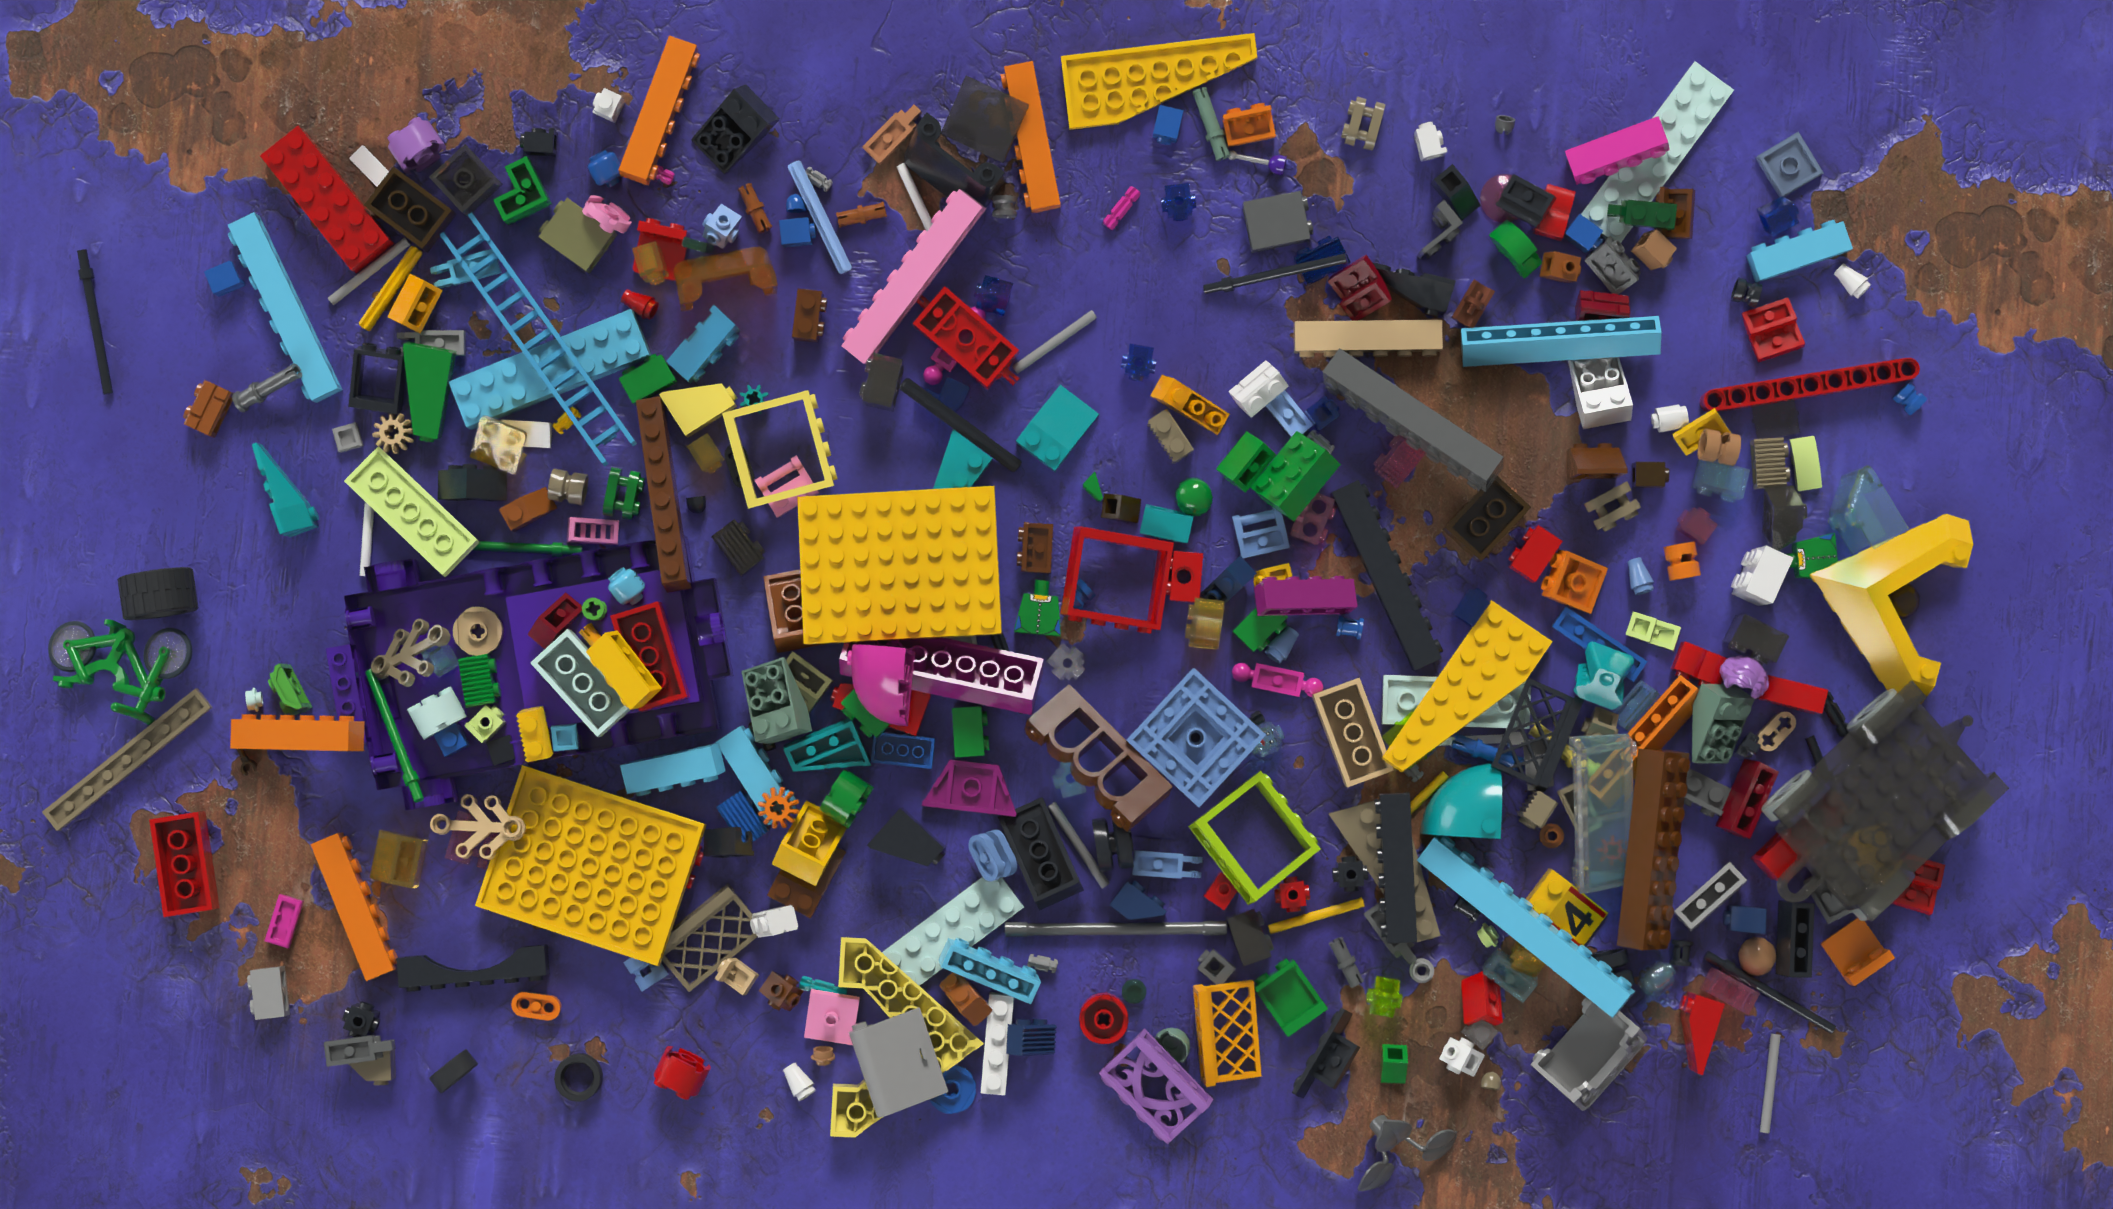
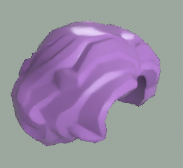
M1748 656L1730 657L1720 667L1719 673L1726 688L1731 687L1733 684L1742 688H1751L1750 697L1756 699L1763 695L1769 687L1767 671L1764 670L1758 661Z

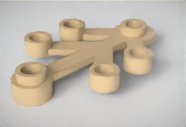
M466 794L461 798V805L469 810L477 821L451 820L446 815L437 814L430 822L432 831L440 835H445L450 830L476 832L467 841L460 843L456 847L457 856L463 859L469 858L472 855V849L491 832L500 834L489 844L481 846L479 854L486 860L493 859L496 855V850L506 841H516L522 838L526 830L524 821L517 816H509L501 806L500 799L493 795L485 799L484 805L487 809L493 811L502 823L491 822L477 805L476 797L470 794ZM468 798H472V804L470 806H466V800ZM492 799L496 800L494 807L489 806V802ZM442 821L446 822V827L444 829H440V823ZM513 825H517L515 833H511L510 830ZM466 846L467 853L462 855L461 849ZM487 848L491 849V854L489 856H485L484 851Z

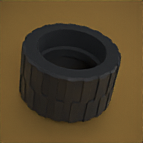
M190 567L142 571L124 575L117 579L122 615L125 620L169 617L190 613L199 608L194 573Z

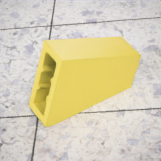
M722 383L666 391L659 394L686 437L692 436L723 416L722 413L737 407L734 400L738 399L731 387L725 388Z

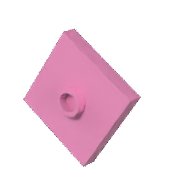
M811 989L804 1038L853 1045L849 1032L853 1030L852 1026L857 1022L860 997Z

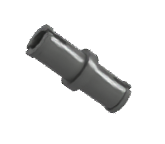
M1339 937L1328 944L1331 946L1338 961V968L1342 969L1349 987L1352 988L1363 983L1364 979L1360 975L1355 964L1356 959L1354 955L1351 956L1343 940L1344 938Z

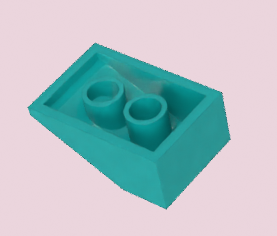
M1060 385L1017 438L1016 443L1052 471L1056 472L1098 417L1099 413Z

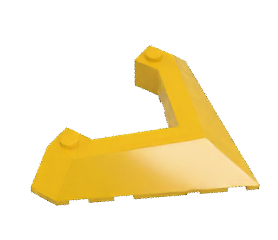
M1943 514L1937 517V519L1923 523L1901 535L1887 539L1858 552L1854 556L1847 557L1831 564L1827 568L1809 574L1813 582L1817 583L1823 592V597L1833 612H1836L1839 616L1840 623L1860 653L1870 663V668L1878 680L1883 683L1887 690L1895 689L1904 699L1902 705L1914 709L1920 707L1935 687L1941 663L1918 655L1888 595L1939 564L1953 568H1967L1973 548L1969 521L1949 514Z

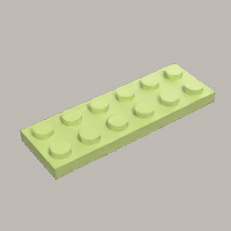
M379 446L344 480L444 577L480 543Z

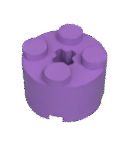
M420 117L412 119L407 127L401 131L392 132L387 138L390 142L388 149L406 174H411L409 170L416 169L417 172L427 169L440 159L438 153L441 149L444 152L446 150V145L430 122L422 120Z

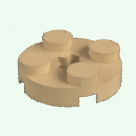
M484 607L466 609L456 619L453 626V637L456 644L463 651L474 656L490 654L499 647L503 638V624L498 615ZM480 624L481 628L485 629V633L481 634V638L477 639V636L472 634V629H476V625Z

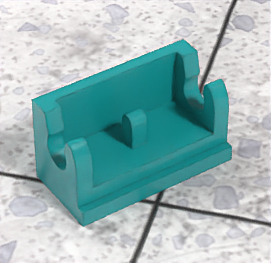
M1146 504L1140 534L1188 544L1193 515Z

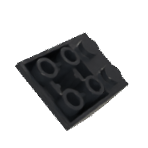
M745 84L732 90L693 136L691 141L723 174H726L767 135L780 118Z

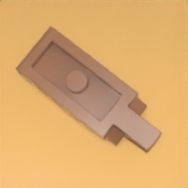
M914 104L906 113L903 110L895 113L862 148L881 165L914 131L917 126L914 121L922 114L921 110Z

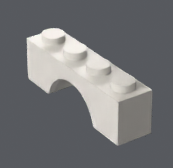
M990 992L988 1004L993 1010L987 1016L981 1093L1005 1095L1009 1054H1006L1008 1024H1012L1014 997L1004 993Z

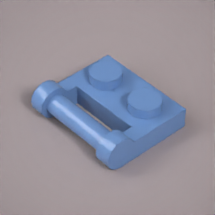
M1272 507V510L1241 517L1239 515L1232 516L1240 554L1243 559L1290 548L1282 513ZM1272 519L1276 521L1277 526L1247 533L1243 532L1242 526Z

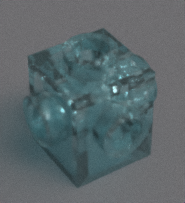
M1071 762L1059 763L1060 768L1056 769L1057 774L1052 775L1055 789H1061L1062 797L1066 798L1086 793L1084 785L1077 781L1073 783L1066 781V776L1071 774Z

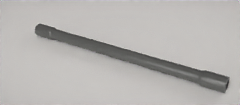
M1226 921L1139 923L1005 922V937L1043 935H1227Z

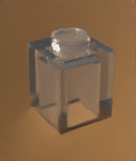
M1484 1020L1466 1025L1461 1031L1481 1050H1484L1499 1032Z

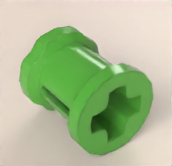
M589 598L583 603L582 612L587 619L598 621L605 617L607 605L600 599ZM593 603L600 606V609L597 610V615L589 612V609L593 608Z

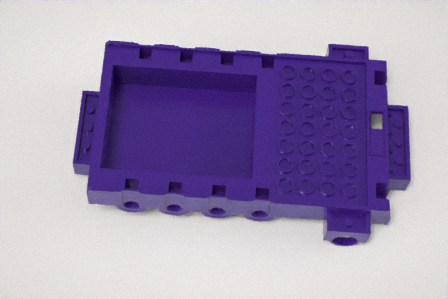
M684 535L691 589L669 593L666 592L661 581L656 540L634 542L608 549L578 552L558 558L533 560L519 565L483 569L468 574L424 582L421 580L419 563L416 559L389 561L364 567L368 592L344 596L345 618L350 644L326 648L338 721L339 716H354V721H365L364 743H367L371 770L375 778L377 790L402 787L405 810L419 809L458 802L459 795L455 777L510 768L520 764L560 759L576 754L605 751L621 746L655 742L665 738L721 730L713 680L733 677L732 663L717 579L709 578L695 581L688 537ZM623 567L626 570L633 569L645 583V589L642 592L643 598L634 605H631L630 602L624 605L618 603L608 590L610 583L608 579ZM565 592L582 606L589 598L600 599L607 605V613L603 619L598 621L590 620L582 612L568 628L578 636L588 649L591 646L579 634L581 629L585 630L584 627L587 624L592 623L602 636L605 632L615 631L611 615L653 602H662L690 697L640 712L638 708L632 709L602 737H597L530 663L545 649L527 634L537 618ZM593 603V608L589 609V612L597 615V610L600 609V606ZM471 607H484L495 612L501 620L504 630L499 647L490 653L491 659L495 658L497 673H494L495 683L499 682L501 697H497L498 703L488 705L491 707L497 706L505 714L503 719L507 723L489 741L511 735L513 741H510V744L513 745L515 759L496 766L493 765L487 743H481L464 726L485 706L470 708L465 706L458 659L474 655L463 651L456 644L453 637V626L456 619L466 609ZM420 618L429 623V630L434 625H440L446 628L450 634V641L447 645L441 647L433 646L414 656V658L420 661L426 660L434 665L433 673L429 677H424L418 674L416 669L401 663L395 667L400 671L407 670L415 675L413 685L410 687L403 686L390 675V683L381 685L413 771L417 772L420 780L418 784L424 800L415 803L409 786L405 785L402 778L404 773L365 672L371 669V664L375 657L386 654L398 629H404L410 633L414 621ZM480 624L476 625V629H472V634H475L477 639L481 638V634L485 633V629L481 628ZM428 632L424 635H419L415 644L425 640ZM400 645L396 654L400 653L403 645ZM451 686L467 716L458 724L461 725L471 746L451 757H445L434 735L425 740L422 738L407 709L418 703L423 706L421 703L423 699L433 694L440 697L438 693ZM543 706L552 750L551 726L577 723L579 749L553 751V755L550 758L532 762L525 761L527 757L524 756L526 752L523 751L525 747L522 746L521 732H519L520 727H518L520 723L517 722L519 718L516 715L523 709ZM487 717L482 720L484 727L490 724V720Z

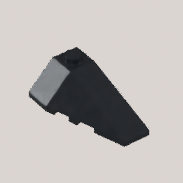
M1373 263L1386 287L1417 308L1425 310L1424 314L1439 317V314L1444 315L1446 313L1456 280L1428 273L1418 277L1415 276V273L1403 268L1396 269L1393 272L1390 266Z

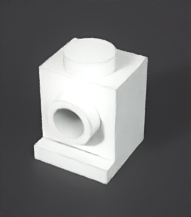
M604 88L602 93H597L593 101V106H595L593 113L615 123L625 100L621 95Z
M1433 122L1419 125V129H1416L1414 132V137L1421 162L1445 156L1447 149L1446 147L1441 148V145L1444 144L1441 131L1436 130Z

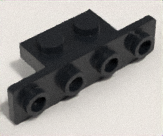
M1341 1008L1340 1011L1333 1015L1330 1028L1319 1039V1047L1308 1058L1303 1074L1298 1076L1294 1082V1089L1292 1091L1294 1095L1304 1098L1315 1078L1329 1087L1337 1089L1360 1049L1358 1045L1341 1035L1353 1013Z

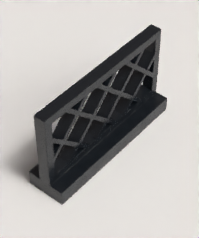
M1527 678L1491 768L1534 786V789L1542 793L1545 792L1551 783L1584 699L1577 696L1571 697ZM1532 686L1538 689L1543 699L1531 703L1527 694L1529 687ZM1556 697L1565 701L1563 709L1554 713L1548 700ZM1525 699L1527 705L1522 706ZM1544 702L1549 715L1538 719L1533 706ZM1529 708L1533 721L1522 725L1518 716L1519 711ZM1551 718L1555 726L1554 731L1545 735L1539 722ZM1535 724L1540 737L1529 741L1524 728ZM1520 730L1524 743L1513 747L1509 739L1510 733ZM1542 740L1546 748L1545 753L1535 757L1530 744ZM1507 743L1509 749L1504 750L1505 745ZM1526 746L1531 759L1520 763L1514 750ZM1510 752L1516 765L1506 767L1498 762L1501 755ZM1533 762L1537 771L1534 779L1526 776L1521 766Z

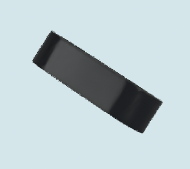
M729 445L724 453L725 460L734 484L743 489L741 481L738 482L737 480L739 473L735 459H730L729 455L733 454L731 445ZM743 447L751 479L754 484L755 474L751 462L749 460L747 451Z

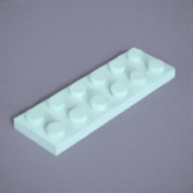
M1383 675L1381 724L1405 725L1438 677ZM1525 682L1465 727L1507 728ZM1531 686L1529 687V690H1528V692H1527L1530 701H1531ZM1525 699L1522 706L1527 705ZM1529 708L1519 711L1518 716L1522 725L1530 722Z
M981 877L882 953L920 986L943 969L938 959L948 938L953 940L956 938L963 939L972 947L1024 908V906L1003 878L987 881Z

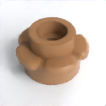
M830 1046L815 1047L811 1059L815 1060L817 1065H829L835 1059L833 1048Z

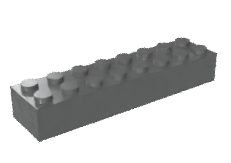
M1338 349L1323 370L1325 389L1334 396L1341 395L1346 399L1345 402L1350 407L1356 410L1359 407L1366 412L1365 416L1375 423L1380 421L1386 425L1385 429L1396 437L1401 435L1407 439L1406 443L1415 450L1422 449L1427 453L1426 456L1431 461L1437 464L1441 462L1447 466V471L1456 477L1461 475L1467 479V484L1477 491L1482 489L1486 492L1503 469V456L1342 349Z

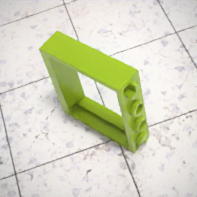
M1262 771L1254 774L1188 826L1247 905L1256 902L1320 850L1316 837L1312 833L1307 832L1300 816L1291 811L1288 807L1287 799L1282 794H1278L1273 787L1271 778L1263 774ZM1254 785H1256L1305 850V852L1258 889L1207 823Z

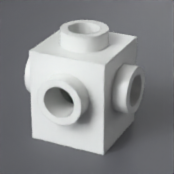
M1450 1037L1439 1059L1448 1064L1446 1067L1448 1070L1458 1075L1462 1071L1474 1077L1485 1055L1473 1049L1475 1044L1461 1037L1460 1041Z

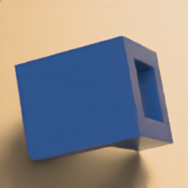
M227 261L204 271L213 294L218 297L245 286L244 281L239 278L232 261Z

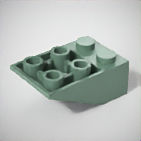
M784 657L741 671L755 742L773 744L812 731L807 705Z
M1701 684L1693 704L1692 762L1729 763L1746 719L1751 712L1754 698H1751L1748 693L1736 685L1726 688L1724 684Z

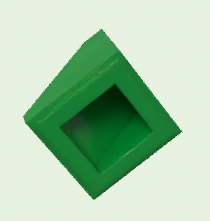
M1094 472L1082 486L1098 503H1101L1103 496L1096 473Z

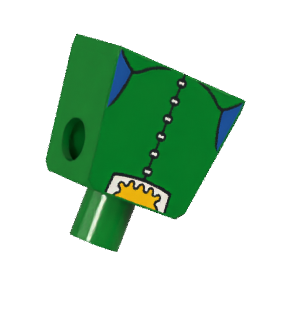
M1835 533L1792 543V553H1786V555L1793 557L1789 568H1794L1795 578L1811 579L1809 574L1838 562Z
M1035 580L1034 594L1024 593L1014 633L1061 637L1058 596H1048L1050 581Z

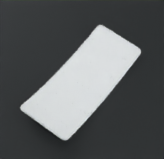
M363 145L350 157V160L376 187H378L389 172Z

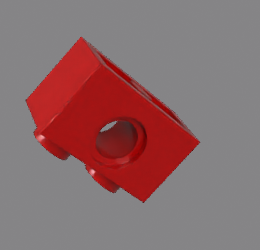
M1173 552L1170 571H1172L1171 581H1168L1166 595H1170L1169 601L1199 603L1203 553ZM1181 570H1186L1190 573L1191 579L1186 584H1182L1177 580V573Z

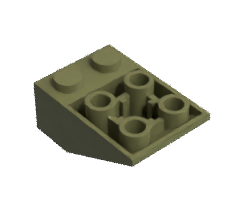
M792 651L786 661L810 714L834 681Z

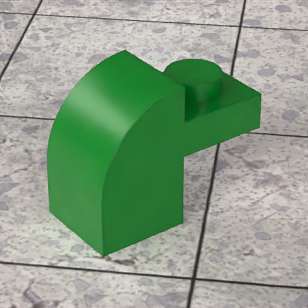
M1505 220L1489 234L1498 251L1509 258L1518 274L1524 279L1542 264L1541 259L1536 253L1537 248L1509 220Z

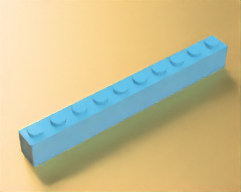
M1438 835L1432 839L1417 859L1420 864L1613 1018L1618 1014L1635 992L1631 988L1632 984L1627 979L1621 976L1618 978L1611 972L1612 968L1607 963L1601 960L1598 962L1591 956L1592 952L1583 945L1578 946L1571 940L1572 936L1568 932L1552 925L1553 921L1543 913L1539 915L1532 909L1533 905L1528 900L1522 897L1519 899L1513 894L1514 890L1504 882L1499 883L1493 878L1494 874L1484 866L1479 867L1474 863L1475 859L1466 851L1461 852L1454 847L1455 842L1449 837Z

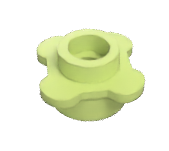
M1483 923L1481 929L1477 931L1478 937L1487 948L1492 945L1496 947L1497 939L1499 938L1497 931L1492 925L1488 926L1486 923Z

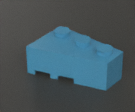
M715 305L709 310L711 314L703 323L700 321L695 326L696 330L688 339L686 338L666 361L690 384L693 380L698 382L706 373L704 369L709 363L715 364L722 356L721 350L726 345L730 347L739 338L737 334L740 331L739 328Z

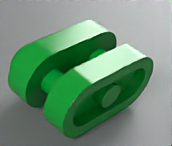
M611 468L603 504V515L613 517L615 510L622 511V519L633 520L634 516L639 515L641 502H638L637 499L639 492H643L645 478L641 477V472L631 471L629 477L622 476L621 468ZM620 486L627 487L624 501L618 500Z

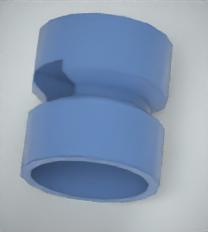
M629 958L623 962L629 973L636 975L634 981L641 992L669 975L662 963L660 966H656L634 958ZM647 966H649L652 971L648 975H646L642 970Z

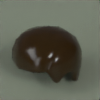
M1909 583L1888 595L1900 620L1913 615L1919 607L1920 596L1915 587Z

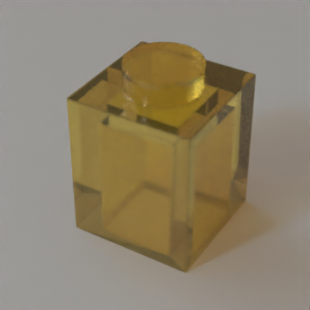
M708 433L687 446L703 472L709 471L713 473L723 466L721 462L725 458Z

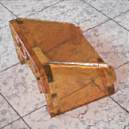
M751 247L678 262L674 267L673 276L681 312L693 310V303L702 296L701 283L748 274L750 286L761 288L765 296L777 294L778 283L768 252L762 247Z

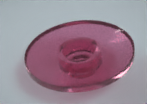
M1500 174L1489 179L1483 186L1480 194V203L1485 214L1492 220L1503 223L1505 220L1513 222L1518 219L1495 205L1512 177L1509 174Z

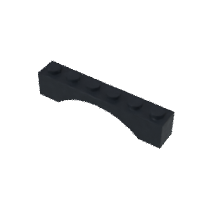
M548 944L520 947L501 963L479 970H460L447 967L434 961L427 955L396 958L399 988L406 987V992L420 991L421 986L430 985L431 990L446 988L445 984L455 983V988L468 987L470 982L479 981L480 985L495 984L494 980L504 979V983L519 982L521 977H528L529 981L544 980V975L550 974Z

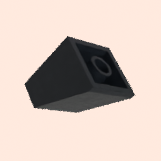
M903 807L892 816L867 844L870 849L924 866H929L931 863L936 865L946 854L942 851L946 846Z

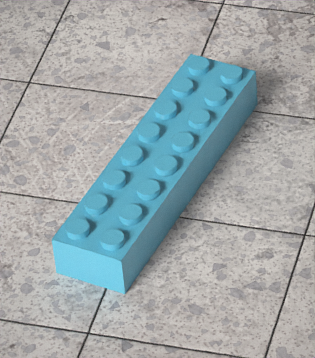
M632 309L561 337L592 381L640 363L651 355L635 312ZM554 339L532 348L529 352L538 364L558 350L561 345ZM523 352L449 381L464 423L471 430L554 397ZM564 354L542 371L552 383L575 365L569 356ZM579 372L556 390L560 395L585 385L587 382Z

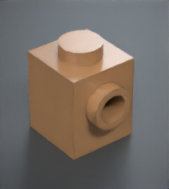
M1655 229L1643 233L1631 252L1650 270L1668 266L1677 248L1662 233Z

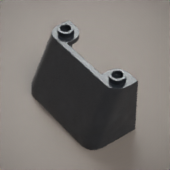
M926 113L919 121L904 153L907 167L947 198L953 191L957 192L961 189L986 208L993 199V196L1005 184V172L990 162L982 163L974 172L970 171L941 148V145L937 142L941 135L940 123L929 113Z

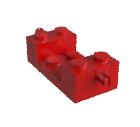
M945 286L931 302L923 295L920 296L916 303L924 310L913 322V326L931 342L937 344L987 390L996 380L1002 377L1011 383L1012 386L1018 382L1020 378L1010 371L1009 368L1012 361L1019 355V349ZM968 330L973 334V340L970 343L964 344L960 342L959 335L962 331Z

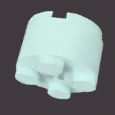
M451 686L438 693L440 697L433 694L421 701L423 706L418 703L407 709L424 740L467 717Z

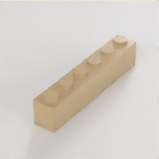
M1442 320L1295 321L1293 324L1294 353H1299V357L1303 358L1314 357V353H1324V357H1333L1339 348L1352 357H1362L1363 353H1373V357H1386L1388 352H1397V356L1400 357L1412 356V352H1422V356H1436V352H1440L1443 349Z

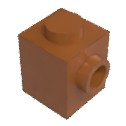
M1557 251L1546 252L1543 254L1539 277L1563 283L1577 282L1581 272V257Z

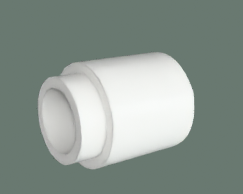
M1678 404L1655 408L1654 414H1651L1653 428H1657L1660 433L1681 429L1683 426L1688 425L1689 417L1686 406H1679Z

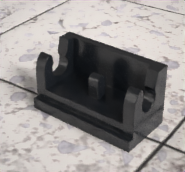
M741 827L705 829L703 856L715 858L754 856V851H752L751 831H746V840L743 842L741 839Z

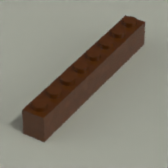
M660 396L636 400L662 585L667 593L691 589L665 406Z

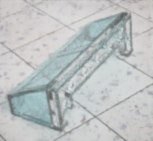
M1629 734L1569 737V749L1572 750L1573 758L1571 759V764L1573 766L1575 825V859H1573L1575 867H1572V880L1580 894L1623 886L1633 803V756L1637 755L1636 742L1632 741Z

